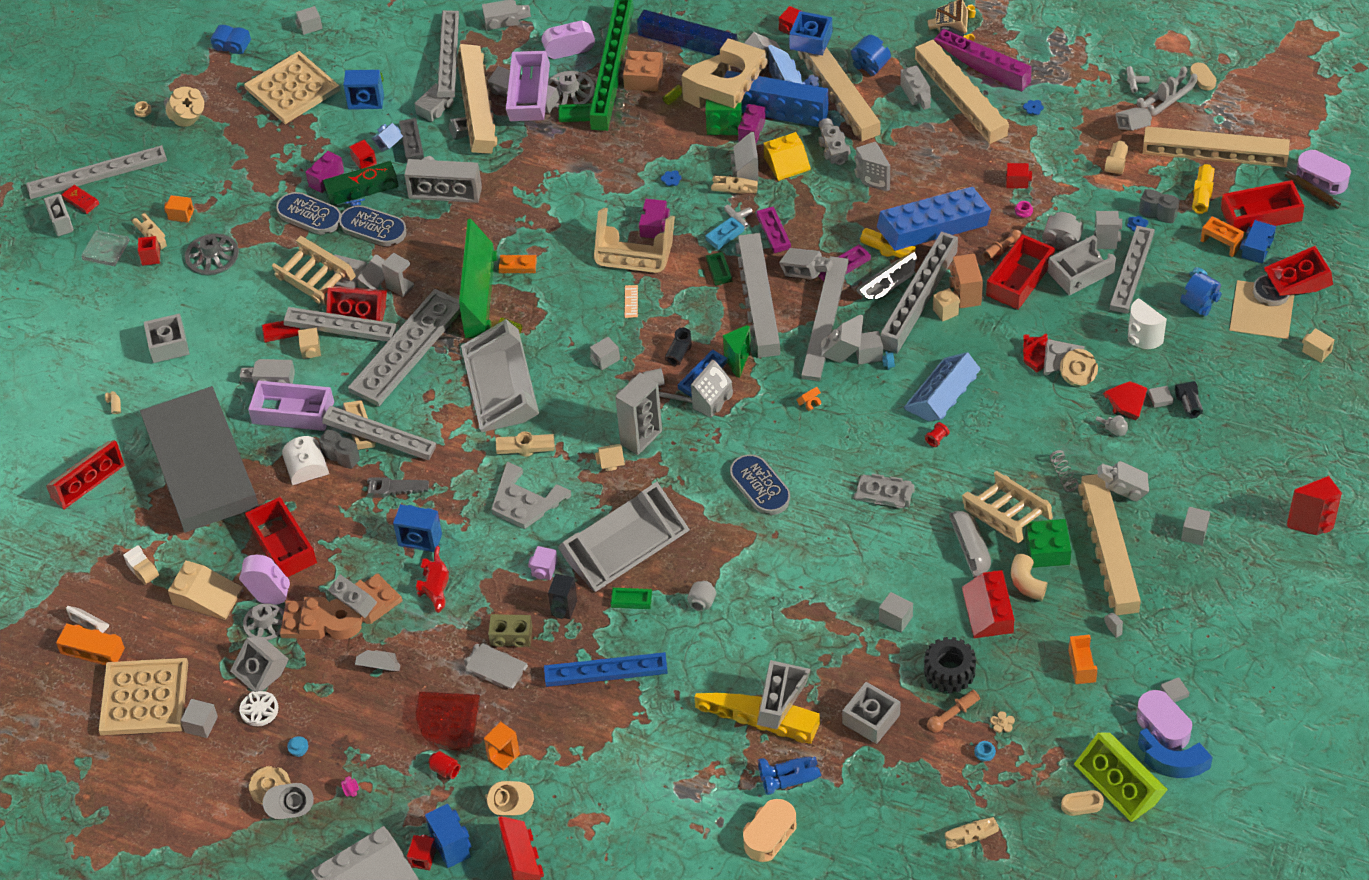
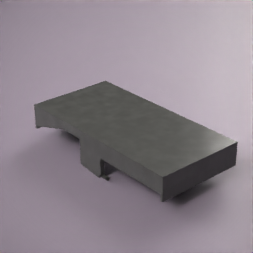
M213 386L140 410L184 532L259 507L256 494Z

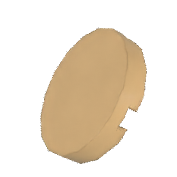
M1074 349L1066 353L1062 358L1060 372L1067 383L1072 386L1081 387L1088 385L1095 379L1098 365L1090 352L1083 349Z
M266 766L252 775L249 791L252 799L263 805V798L270 788L291 784L287 772L282 768Z

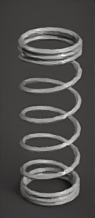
M1057 450L1051 453L1049 458L1060 478L1059 473L1064 468L1059 472L1056 468L1066 466L1068 461H1062L1065 458L1064 452ZM1057 453H1062L1061 455H1058L1057 457H1055L1054 459H1052V457H1053L1055 454H1057ZM1067 462L1064 466L1057 467L1060 463ZM1069 467L1070 469L1068 471L1062 472L1060 474L1069 472L1071 470V467ZM1071 477L1063 479H1069L1063 484L1064 490L1071 492L1077 489L1079 484L1077 479H1070ZM1077 483L1073 488L1066 489V486Z

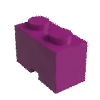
M748 104L738 127L739 141L750 132H754L755 143L757 144L760 131L762 132L765 124V107Z
M327 151L305 172L308 186L323 193L325 191L324 179L344 173L342 158Z
M645 199L643 207L645 215L641 214L639 234L640 237L655 238L658 234L665 232V221L670 217V208H667V201Z

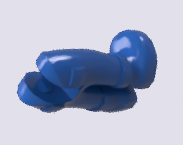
M816 757L795 758L781 764H775L774 766H770L764 758L758 759L760 778L766 795L773 794L778 788L786 789V787L812 782L821 777L820 769L816 767L818 764Z

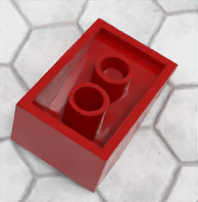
M1316 246L1264 267V271L1280 296L1317 292L1333 285L1332 272Z

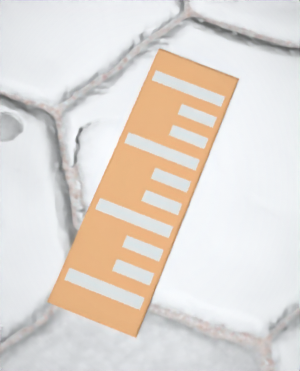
M638 285L625 286V318L638 317Z

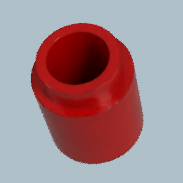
M441 751L433 753L428 761L429 768L446 779H454L461 768L457 760Z

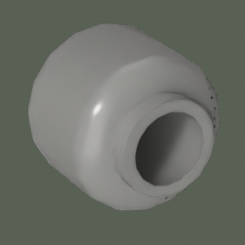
M708 581L695 582L687 596L691 608L696 611L710 609L716 597V590Z

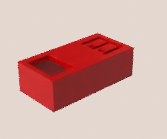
M1293 180L1222 194L1221 211L1227 224L1243 232H1247L1248 227H1252L1255 220L1274 226L1302 221L1305 207ZM1244 209L1246 215L1236 217L1234 210Z
M1022 234L987 280L986 296L1019 310L1048 271L1049 257L1054 255L1055 248ZM1024 253L1041 260L1034 270L1017 263Z
M281 497L245 513L249 528L265 554L274 561L286 577H290L317 563L313 547ZM281 516L287 527L264 537L258 526Z

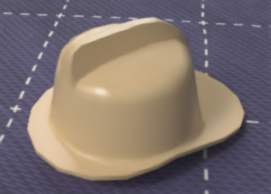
M518 781L497 782L490 788L488 794H485L489 809L498 815L524 814L531 808L534 801L533 791L530 786Z

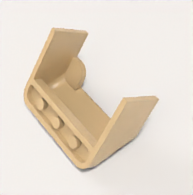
M602 208L598 211L594 260L598 265L654 273L665 269L673 241L675 216H670L666 219L665 232L658 234L654 239V246L619 242V231L615 227L606 226L608 208Z

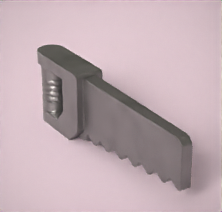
M370 477L367 479L369 484L367 496L370 498H385L390 494L395 495L396 493L399 495L401 493L406 494L407 492L410 494L413 492L423 493L429 490L428 480H390V478ZM376 485H382L379 490H376Z

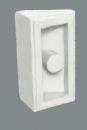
M71 606L66 607L70 620L87 629H96L104 633L109 627L108 623L82 609Z

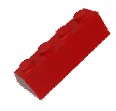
M115 440L107 441L88 456L82 458L77 464L67 469L59 477L53 479L46 485L50 497L60 507L66 509L124 467L125 464L118 443Z

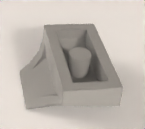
M367 650L356 656L355 665L391 671L400 670V664L396 659L395 653Z

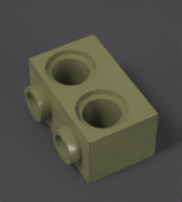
M491 614L488 633L490 646L530 647L533 627L531 615Z

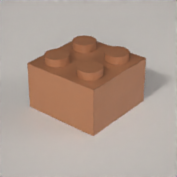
M628 50L623 73L624 89L658 92L663 72L662 53Z
M975 253L954 256L953 264L950 265L952 277H949L950 287L954 288L953 293L957 294L960 299L959 308L980 306L982 303L983 280Z

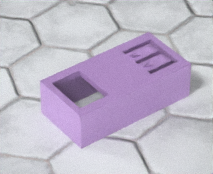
M546 51L512 52L506 111L510 121L544 120L550 67ZM530 66H533L532 79H530V75H531V67H530ZM521 67H523L522 80H520ZM537 103V105L517 106V104Z
M258 381L248 411L252 424L325 431L327 425L323 424L322 420L328 408L333 406L334 399L331 387ZM264 399L281 401L279 409L262 408Z

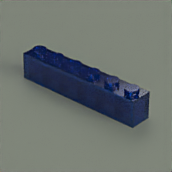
M645 9L637 19L639 36L713 56L720 55V49L727 39L738 41L737 34Z

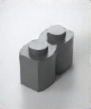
M1145 189L1141 196L1139 213L1148 218H1157L1165 223H1174L1178 215L1180 199L1173 195L1161 194L1156 190Z
M326 430L319 438L322 453L326 458L335 460L341 466L352 469L359 462L360 457L357 445L351 439L342 438L338 432L333 430Z

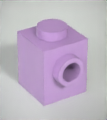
M537 546L535 554L530 557L528 564L533 577L551 580L558 563L557 551Z

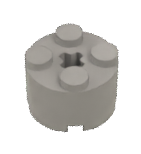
M1056 212V215L1052 216L1051 214L1049 216L1042 239L1045 244L1063 251L1079 243L1084 229L1083 223L1081 221L1079 223L1076 220V216L1070 213Z

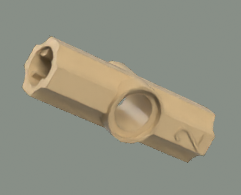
M524 431L517 436L496 437L497 454L519 453L521 456L527 457L534 452L555 450L554 434L532 435Z

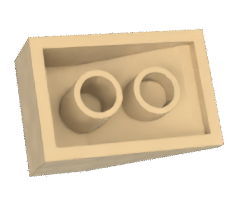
M720 55L692 65L683 72L681 77L683 100L701 108L706 103V99L697 96L696 82L704 72L724 78L727 70L730 71V65L722 63Z
M185 561L170 586L168 593L172 605L226 620L243 588L204 565Z

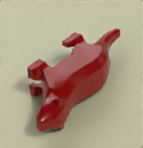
M436 546L434 551V562L422 559L421 568H424L423 576H426V581L417 580L416 584L418 597L426 594L433 602L437 613H440L445 607L444 589L449 580V571L439 556V546Z

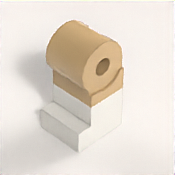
M139 546L134 547L123 555L129 569L145 585L159 576L157 569L143 554Z

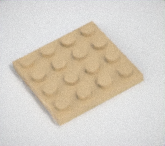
M300 51L244 84L245 89L284 124H287L340 91V86Z
M187 658L107 662L99 724L100 735L182 731L181 719L184 715L188 672Z

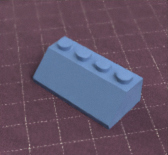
M968 352L943 358L904 406L905 410L927 421L943 419L947 414V410L956 404V399L967 390L968 384L976 379V374L980 371V367Z

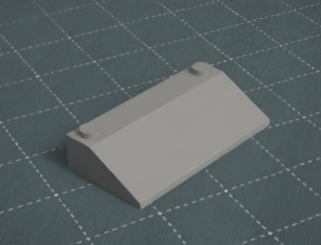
M505 319L461 346L481 432L521 424L539 414L519 330Z
M655 482L640 492L635 498L582 532H578L562 542L558 549L568 564L596 592L690 531V529L659 483Z

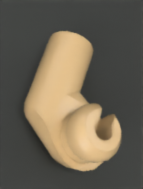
M114 391L105 393V401L107 403L111 402V413L120 414V397Z

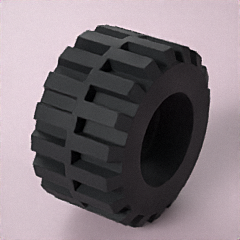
M943 637V640L937 639L935 644L931 643L929 645V649H926L924 656V676L927 677L926 681L928 684L932 683V688H939L940 692L945 690L948 693H952V691L958 693L961 692V688L965 690L968 688V684H972L973 678H975L976 657L974 649L971 650V645L965 644V641L962 639L956 640V637H952V639ZM954 662L959 666L956 668H945L941 664Z

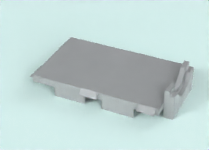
M863 474L859 480L857 493L854 494L853 498L857 501L904 508L906 506L908 508L915 488L911 481H903V478L891 476L889 478L879 474H872V476Z
M484 643L480 647L479 644H475L471 655L464 660L465 671L473 672L477 677L488 680L502 688L504 686L509 689L514 688L523 675L522 672L528 667L527 663L505 652L491 648Z

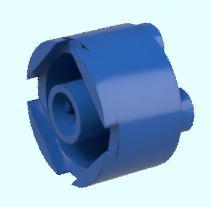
M867 35L851 50V56L854 60L853 65L856 69L860 70L862 68L870 76H874L890 60V50L888 47L886 49L883 47L882 44L884 42L878 37Z
M1202 272L1196 273L1184 288L1187 292L1186 295L1182 294L1180 303L1200 315L1207 316L1212 304L1218 302L1222 295L1219 292L1221 284Z

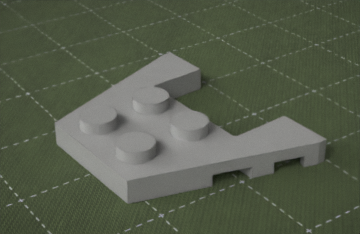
M507 462L491 509L493 515L526 529L543 517L546 511L556 508L563 499L567 500L571 497V490L557 484L546 498L516 485V481L523 474V469Z

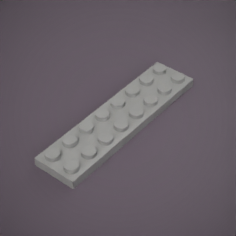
M434 289L349 385V392L380 406L461 313L459 300Z

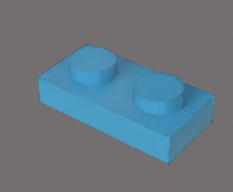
M731 217L705 235L706 241L718 250L744 232V226Z

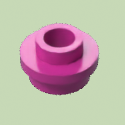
M1021 201L1015 207V214L1019 217L1027 218L1033 213V207L1027 201Z
M350 776L346 777L341 782L345 795L347 797L357 796V791L359 790L357 781L351 779Z

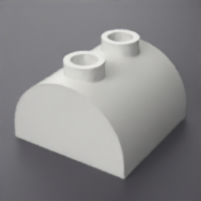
M1138 298L1131 306L1128 341L1142 349L1159 347L1164 341L1167 319Z
M302 436L289 441L284 446L282 455L292 485L329 474L317 439L310 436Z

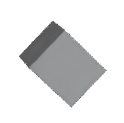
M879 331L861 334L860 348L855 351L858 364L883 361V345Z
M1189 507L1181 541L1203 546L1211 512Z
M892 592L889 593L879 607V622L901 633L913 617V603Z
M191 699L181 719L184 732L208 738L218 717L214 704Z

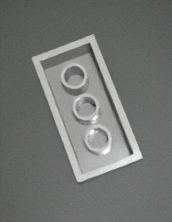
M408 159L404 175L409 199L479 203L482 184L478 163Z
M642 373L632 378L623 390H619L615 396L620 444L637 455L662 432L658 383Z

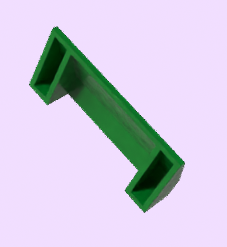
M467 219L459 297L465 338H475L491 328L489 313L494 261L498 260V253L494 251L492 241L472 219Z

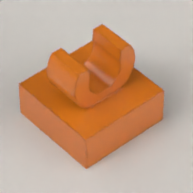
M815 387L796 400L800 406L806 403V409L811 411L813 409L811 402H815L816 406L821 404V400L816 397L821 392L818 387Z

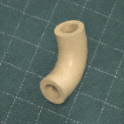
M1025 554L1015 555L1011 565V578L1014 586L1022 594L1032 599L1043 601L1048 582L1035 579L1031 575L1034 563L1031 557Z

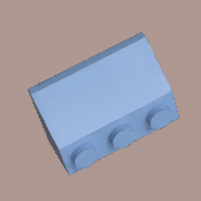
M768 45L769 72L772 78L805 84V82L801 81L800 71L796 70L794 59H791L787 52L773 45Z

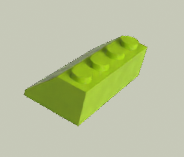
M1097 733L1074 763L1130 822L1135 821L1153 808L1168 790L1111 733Z

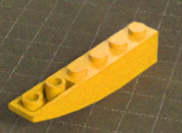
M696 693L694 696L695 708L702 712H710L721 718H729L744 725L748 724L762 731L767 730L781 737L786 736L800 743L811 744L820 725L819 713L792 705L778 729L757 725L762 697L730 693Z

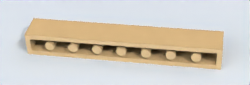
M930 40L915 47V60L989 144L1008 136V121L999 114L997 108H994L989 103L988 98L980 93L978 87L971 83L969 77L963 74L960 67L954 64L951 57L946 55L940 45H937L934 40Z
M460 44L457 62L471 152L492 154L493 148L497 146V136L494 135L495 124L492 123L493 112L490 111L491 100H489V88H487L488 79L485 76L486 66L483 65L484 54L481 53L480 46Z
M827 47L823 56L798 51L800 59L805 61L808 70H811L813 75L819 78L821 87L828 88L830 101L835 103L838 112L842 113L847 125L852 127L854 135L858 136L861 142L880 135V121Z
M1145 127L1142 154L1287 167L1290 140Z
M1098 474L1082 476L1081 484H1078L1079 495L1083 496L1084 499L1082 500L1083 510L1088 513L1087 525L1092 528L1091 540L1092 543H1096L1095 554L1096 558L1100 559L1101 562L1099 565L1100 573L1105 576L1104 588L1106 592L1109 591V607L1113 608L1116 615L1139 613L1141 600L1110 490L1106 488L1105 481L1099 478Z

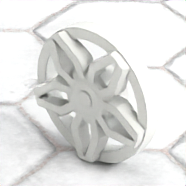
M253 691L241 702V717L244 722L252 726L266 725L276 717L279 709L278 702L271 693ZM272 702L275 704L274 709L270 707ZM244 714H251V720L248 719ZM263 716H267V717H268V718H266V719L260 721V719H261Z

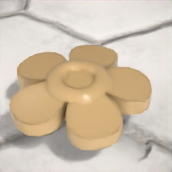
M999 712L998 717L993 716L990 722L992 725H995V732L1001 733L1004 730L1008 733L1012 731V724L1015 722L1014 717L1008 716L1006 718L1007 714L1005 712Z

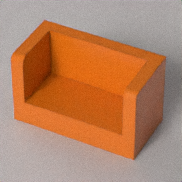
M1212 216L1202 227L1201 242L1204 243L1209 237L1215 238L1230 246L1229 256L1233 257L1240 249L1244 232Z
M1090 635L1070 636L1068 651L1075 684L1096 682L1097 666L1093 664L1090 650Z
M501 721L484 737L488 761L501 770H505L520 755L516 732Z

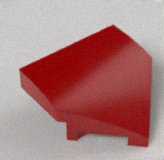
M1029 334L1023 335V360L1035 372H1039L1044 368L1048 334H1044L1041 337H1030Z
M1129 381L1105 391L1103 395L1111 402L1114 414L1119 412L1133 420H1137L1141 413L1147 388Z

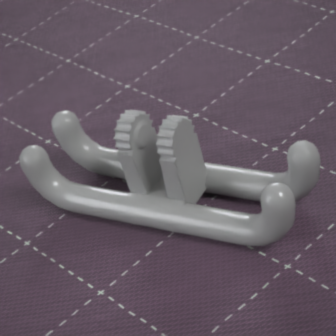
M1183 66L1176 78L1171 76L1167 78L1166 83L1162 82L1159 84L1158 91L1144 101L1143 98H1138L1137 106L1139 108H1147L1151 116H1156L1187 94L1195 86L1198 77L1196 74H1192L1187 85L1176 92L1177 85L1183 81L1187 73V68ZM1158 99L1163 101L1160 105H1158L1155 108L1153 105H1151Z

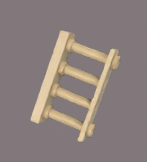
M300 236L296 240L299 245V251L282 268L275 263L271 265L275 271L274 275L280 281L284 280L311 296L316 303H322L327 306L325 294L328 292V287L334 286L344 277L352 281L356 275L349 264ZM304 255L311 257L295 275L289 272ZM316 263L323 264V267L307 283L301 280ZM334 270L336 272L320 290L313 287L328 271Z
M998 471L994 472L996 484L979 496H974L967 491L962 495L964 508L967 512L1016 543L1023 540L1022 528L1036 517L1042 515L1048 520L1053 518L1052 507L1047 500H1043ZM1000 490L1006 493L992 504L984 502ZM1013 498L1019 501V503L1005 513L998 511L1000 507ZM1027 506L1032 509L1030 513L1019 521L1011 519V517Z

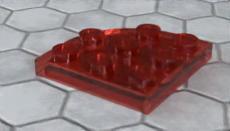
M419 692L416 721L421 735L430 744L438 748L472 752L481 700L480 695Z

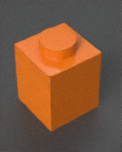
M171 195L168 202L165 203L164 211L167 213L168 220L189 223L194 207L191 198Z

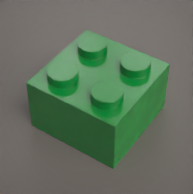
M706 99L707 135H738V127L742 120V101L738 102L735 108H731Z
M1066 519L1031 521L1026 525L1025 540L1028 556L1034 562L1032 568L1070 565L1072 551Z

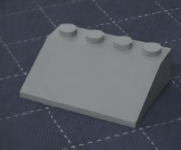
M385 826L311 870L314 880H419Z

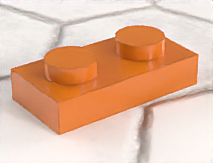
M500 255L499 273H536L537 257L536 255Z

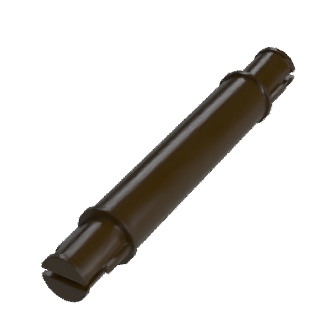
M1289 170L1286 172L1289 175L1285 174V178L1293 180L1295 185L1327 205H1331L1336 209H1339L1337 205L1341 206V202L1335 200L1333 196H1330L1299 175H1295Z

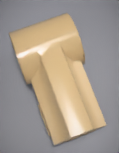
M1118 141L1113 143L1110 156H1107L1105 172L1123 175L1125 158L1128 152V146L1124 142Z

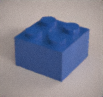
M799 11L789 34L790 49L823 56L833 32L832 17Z
M345 70L343 86L348 109H382L384 90L380 70Z
M400 504L393 522L398 546L434 552L442 536L438 511L430 508L424 509Z
M446 804L425 814L430 837L435 839L436 848L447 868L471 857L469 849L472 846L468 839L469 834L465 826L461 827L459 823L460 818L455 809L451 810L449 804Z

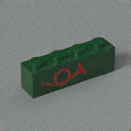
M391 161L323 180L329 203L333 206L399 187L397 175Z

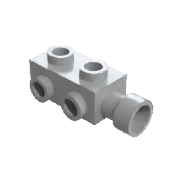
M831 119L821 120L818 124L821 131L819 144L820 147L825 148V159L830 160L831 164L841 165L848 160V155L851 154L849 145L845 143L844 133L840 132L838 126L833 125Z

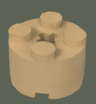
M191 87L175 89L166 104L168 118L172 119L176 125L182 127L194 124L204 109V100L200 91Z

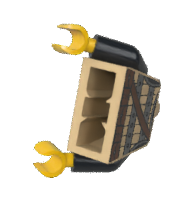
M963 0L949 2L936 9V18L927 21L930 30L937 28L939 33L945 29L974 42L975 37L973 34H964L967 33L968 18L975 17V7L972 4L966 7Z

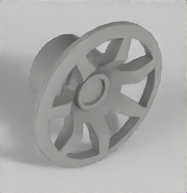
M259 604L245 615L243 620L244 631L249 637H262L264 629H267L272 635L264 638L267 641L274 639L280 635L281 628L275 633L272 624L282 625V620L275 619L274 617L278 613L283 617L284 611L274 604ZM248 619L254 620V623L247 627ZM259 627L257 636L250 632V630Z

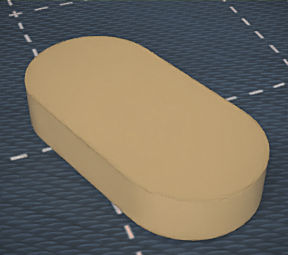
M1194 63L1191 66L1190 74L1197 75V85L1206 91L1214 89L1216 78L1207 65L1204 63Z
M1095 790L1067 794L1062 798L1061 809L1070 816L1095 813L1102 809L1104 798L1100 792Z

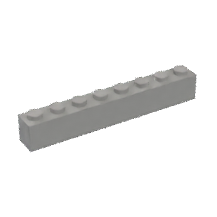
M944 232L939 234L881 332L883 349L898 354L952 262L953 257L956 255L958 237Z
M760 233L739 235V243H735L736 253L740 254V257H738L739 268L742 267L743 269L740 270L741 281H745V284H742L743 294L747 295L745 306L746 309H750L747 312L748 323L752 322V325H750V335L755 338L752 340L753 351L757 350L758 358L780 355V341Z

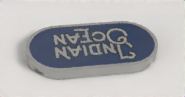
M288 193L277 202L276 209L282 220L315 234L331 233L340 226L341 213L337 207L304 193Z
M366 206L349 207L342 212L339 218L340 226L344 233L381 246L398 244L407 234L405 222L401 218Z
M743 455L733 461L730 467L731 480L758 512L776 515L787 509L790 502V491L763 458L757 455Z

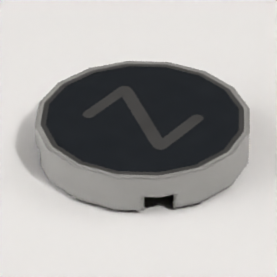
M1267 275L1259 277L1254 283V297L1261 303L1265 302L1269 306H1279L1286 303L1290 295L1280 296Z

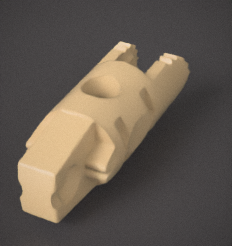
M713 176L712 178L714 182L711 186L712 191L737 194L757 193V181L726 176Z
M146 213L142 214L143 223L137 218L132 220V223L145 237H157L160 249L167 246L164 238L165 234Z
M994 817L977 820L945 832V838L947 839L945 842L946 848L955 849L982 840L998 832L999 828Z

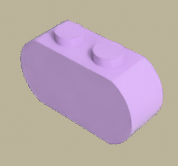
M577 21L548 28L542 35V43L547 55L552 59H558L588 52L593 48L595 38L587 22Z
M1317 150L1303 152L1299 156L1296 175H1299L1330 195L1341 194L1347 189L1351 173L1347 164Z
M250 555L243 560L239 580L258 602L274 605L283 603L287 597L290 580L274 561L263 555Z
M1151 690L1144 693L1138 702L1136 714L1138 724L1143 729L1147 728L1163 747L1173 751L1184 748L1190 740L1192 721L1165 692Z

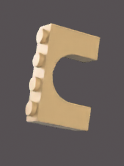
M727 39L720 49L721 62L737 67L743 72L733 78H721L704 72L696 82V92L699 97L735 108L738 102L742 101L745 92L749 91L752 82L758 78L761 69L765 68L767 59L765 50Z

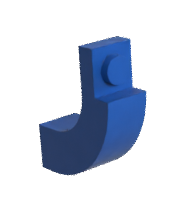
M1147 728L1140 731L1138 739L1139 748L1146 752L1144 762L1154 771L1172 778H1190L1200 775L1211 768L1213 757L1200 742L1189 749L1173 751L1163 747Z

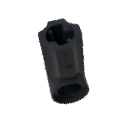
M684 327L675 331V338L665 355V361L673 366L680 365L686 352L692 347L691 331Z
M1192 381L1175 384L1176 398L1178 401H1181L1186 416L1191 419L1197 418L1203 413L1198 397L1197 383Z

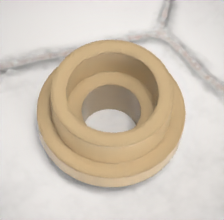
M145 101L138 102L134 108V113L138 117H146L152 111L151 106Z

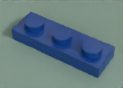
M712 349L678 384V390L692 397L691 384L706 366L714 360L723 368L727 364V357Z

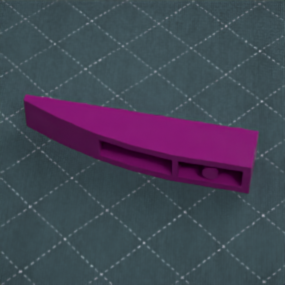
M945 29L934 38L938 45L964 64L1022 92L1031 82L1032 66Z

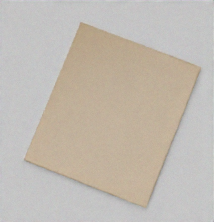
M1237 280L1230 331L1288 339L1294 294H1291L1286 303L1282 305L1269 306L1268 303H1261L1254 297V282Z

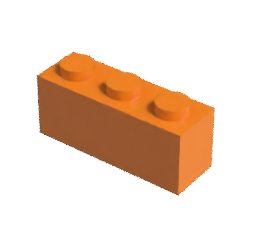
M67 623L56 642L60 654L106 665L107 662H118L125 649L121 637L116 634H106L96 629L90 630L80 625H70Z

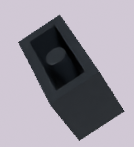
M560 574L554 575L548 591L551 616L559 619H571L577 603L574 577Z

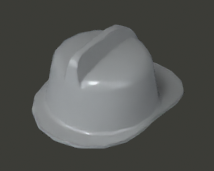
M302 783L278 785L266 792L263 798V808L274 819L299 817L311 810L314 797L309 787Z

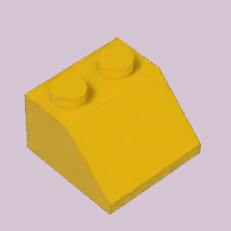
M796 132L764 142V158L778 181L810 170L804 145Z

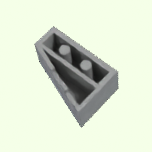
M770 660L757 725L778 729L806 685L811 669Z

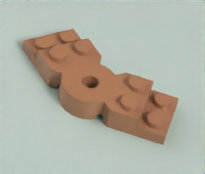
M377 573L365 582L359 580L355 583L356 586L377 601L366 618L337 598L330 602L325 597H304V601H286L280 635L281 638L322 639L327 632L334 639H349L361 630L362 621L366 624H372L401 603L402 597Z

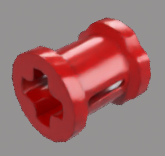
M937 422L934 425V429L925 435V440L930 446L938 447L940 441L947 437L950 431L945 424Z

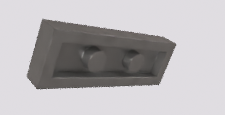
M416 118L399 121L407 162L408 159L422 160L424 154Z

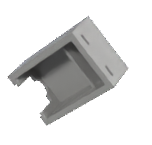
M1094 235L1049 257L1048 273L1069 296L1115 271L1116 257L1109 253L1108 259L1103 260L1100 252L1097 250L1098 239Z

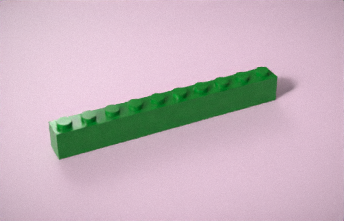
M615 0L590 111L591 130H609L634 13L633 0Z

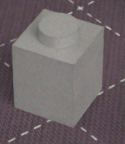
M315 6L296 12L297 19H295V23L298 29L301 28L303 35L323 29L320 15Z
M609 337L590 347V360L601 370L620 360L619 347Z

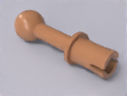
M1013 230L1009 233V237L1001 243H992L990 248L983 251V259L988 262L996 256H1001L1006 247L1018 241L1022 232Z
M974 689L962 698L955 699L956 705L939 717L933 716L929 718L927 722L928 729L931 732H940L946 721L960 711L966 713V709L980 700L977 692Z

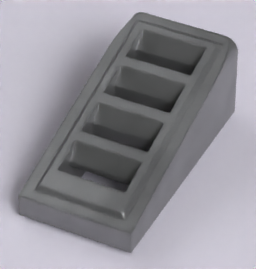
M467 117L450 120L449 131L454 140L469 136Z

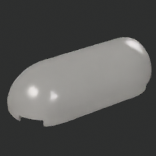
M910 253L893 262L860 285L856 291L867 299H876L884 296L914 274L915 261L917 260L915 253Z
M964 511L951 512L949 514L950 520L973 578H976L981 573L989 570L991 566L990 553L975 518Z

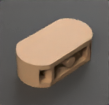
M782 799L768 801L764 807H760L757 810L753 821L745 825L743 829L744 849L751 859L759 862L772 860L796 830V811L789 802Z

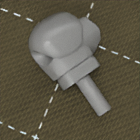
M1120 415L1114 418L1109 417L1108 420L1098 416L1095 421L1105 424V429L1115 436H1124L1128 431V424Z

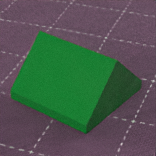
M747 325L723 335L724 356L727 357L728 366L738 378L741 377L751 351L750 326Z

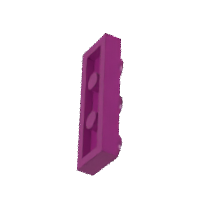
M774 206L758 210V220L773 252L778 253L789 250L791 243Z
M859 244L840 255L839 258L848 259L846 274L871 260V254ZM820 272L818 277L823 281L825 280L826 272Z

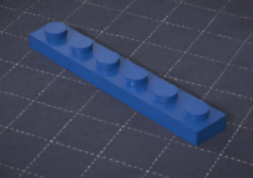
M665 652L544 665L546 687L668 674Z

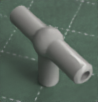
M1131 66L1126 68L1127 82L1132 93L1138 91L1136 83H1149V76H1135Z
M730 205L724 206V210L740 222L744 229L748 227V223L743 217L752 214L750 207L736 212Z

